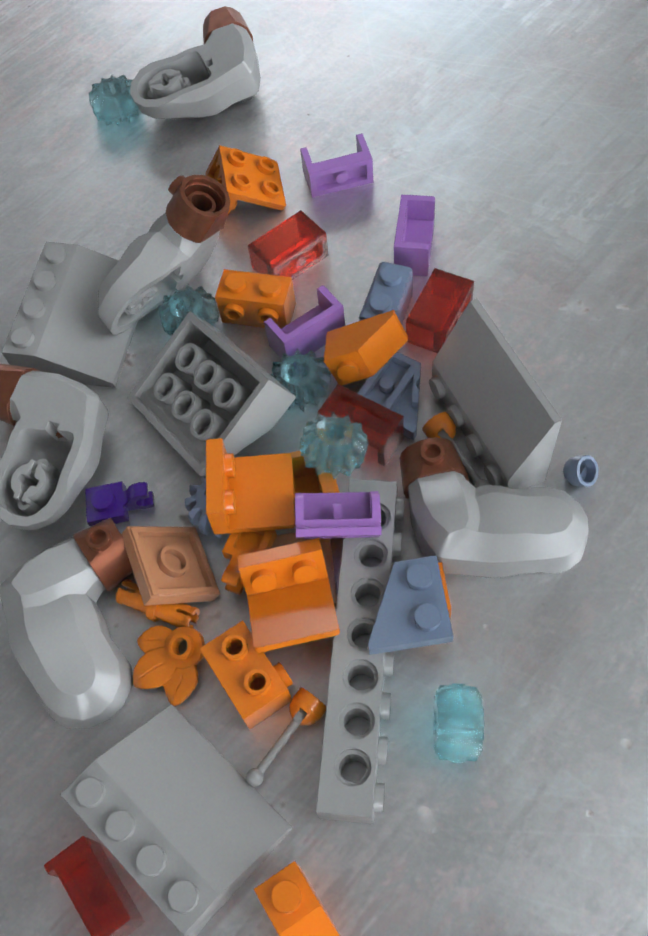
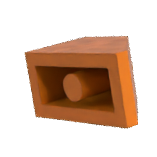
M395 311L385 312L328 331L326 334L324 363L339 386L374 376L408 341V335Z
M293 861L254 888L258 899L279 936H340L306 875L296 861Z

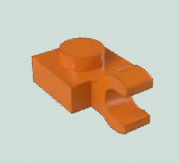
M275 530L230 533L222 550L224 558L230 560L221 578V581L226 583L225 590L238 595L242 593L244 585L238 569L237 556L272 548L277 536Z

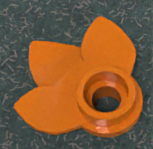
M162 625L150 627L137 639L138 646L145 654L134 667L133 685L139 689H154L163 686L169 703L176 707L191 695L198 683L197 664L203 658L199 648L205 645L204 638L198 630L188 626L178 627L174 630ZM183 640H186L187 650L180 655L179 645Z

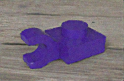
M122 481L85 489L87 524L90 527L110 517L114 524L128 522V511L154 507V495L152 491H148L147 482L134 483L128 489Z

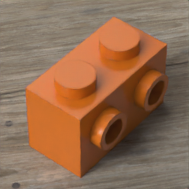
M224 269L215 294L222 323L265 328L264 321L271 318L281 329L291 323L296 306L292 277Z
M243 620L199 648L249 730L291 702L292 698L288 687L293 684L291 678L280 662L272 666L265 655L268 651L261 653L255 651L252 632L249 631Z

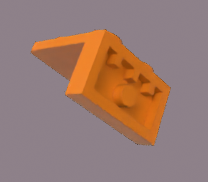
M219 145L205 175L218 181L228 192L230 198L228 215L231 210L236 208L238 200L281 211L284 210L286 201L277 161L265 156L261 157L236 148L232 149Z
M222 438L206 440V515L214 535L291 529L296 526L293 459L290 453L234 457L233 453H227Z
M320 538L237 556L238 569L248 599L253 646L257 653L339 635L340 629Z

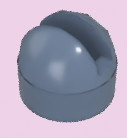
M578 455L570 458L564 464L563 474L571 485L590 487L597 481L599 468L592 456Z

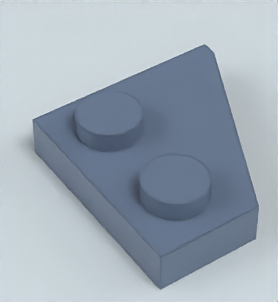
M396 352L374 376L366 380L351 401L352 410L414 440L417 436L421 363Z
M437 556L394 562L368 642L369 654L373 655L453 642L454 636Z

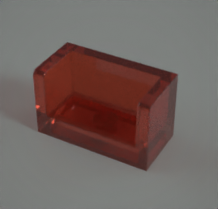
M301 210L247 245L252 268L257 273L292 277V280L329 255L326 232Z
M434 268L406 319L407 342L438 353L468 303L473 300L474 281Z
M339 384L336 385L317 412L322 435L328 437L334 428L377 449L378 463L383 466L388 464L404 440L403 415Z
M82 836L44 864L48 875L60 879L91 936H128L145 923L99 842Z

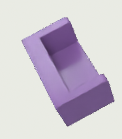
M363 133L356 135L357 153L312 163L307 147L300 148L303 173L312 198L374 183L373 158Z
M401 194L394 241V264L410 267L413 270V276H428L435 220V197Z
M324 285L317 288L319 305L280 329L271 318L264 321L269 346L288 368L323 347L326 343L328 331L345 326L343 305Z

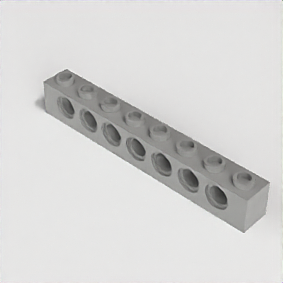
M349 479L348 492L378 491L380 493L381 523L384 526L382 527V535L380 537L343 539L336 608L340 633L333 638L316 813L319 819L374 824V812H383L385 783H377L378 764H387L388 737H380L381 719L390 720L391 693L383 692L384 677H393L394 651L370 655L368 647L361 648L354 643V640L362 634L371 635L393 568V557H401L402 533H395L396 520H404L405 497H398L397 482ZM369 557H375L382 561L376 567H367L362 564ZM365 595H373L379 599L375 605L365 607L358 603V600ZM357 675H367L373 680V684L366 690L359 691L350 686L351 680ZM352 718H365L370 723L369 729L362 735L350 734L346 730V725ZM351 761L361 762L367 768L365 776L357 782H349L341 776L344 766Z

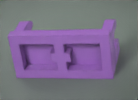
M378 491L295 493L296 539L380 537L382 535L380 493Z

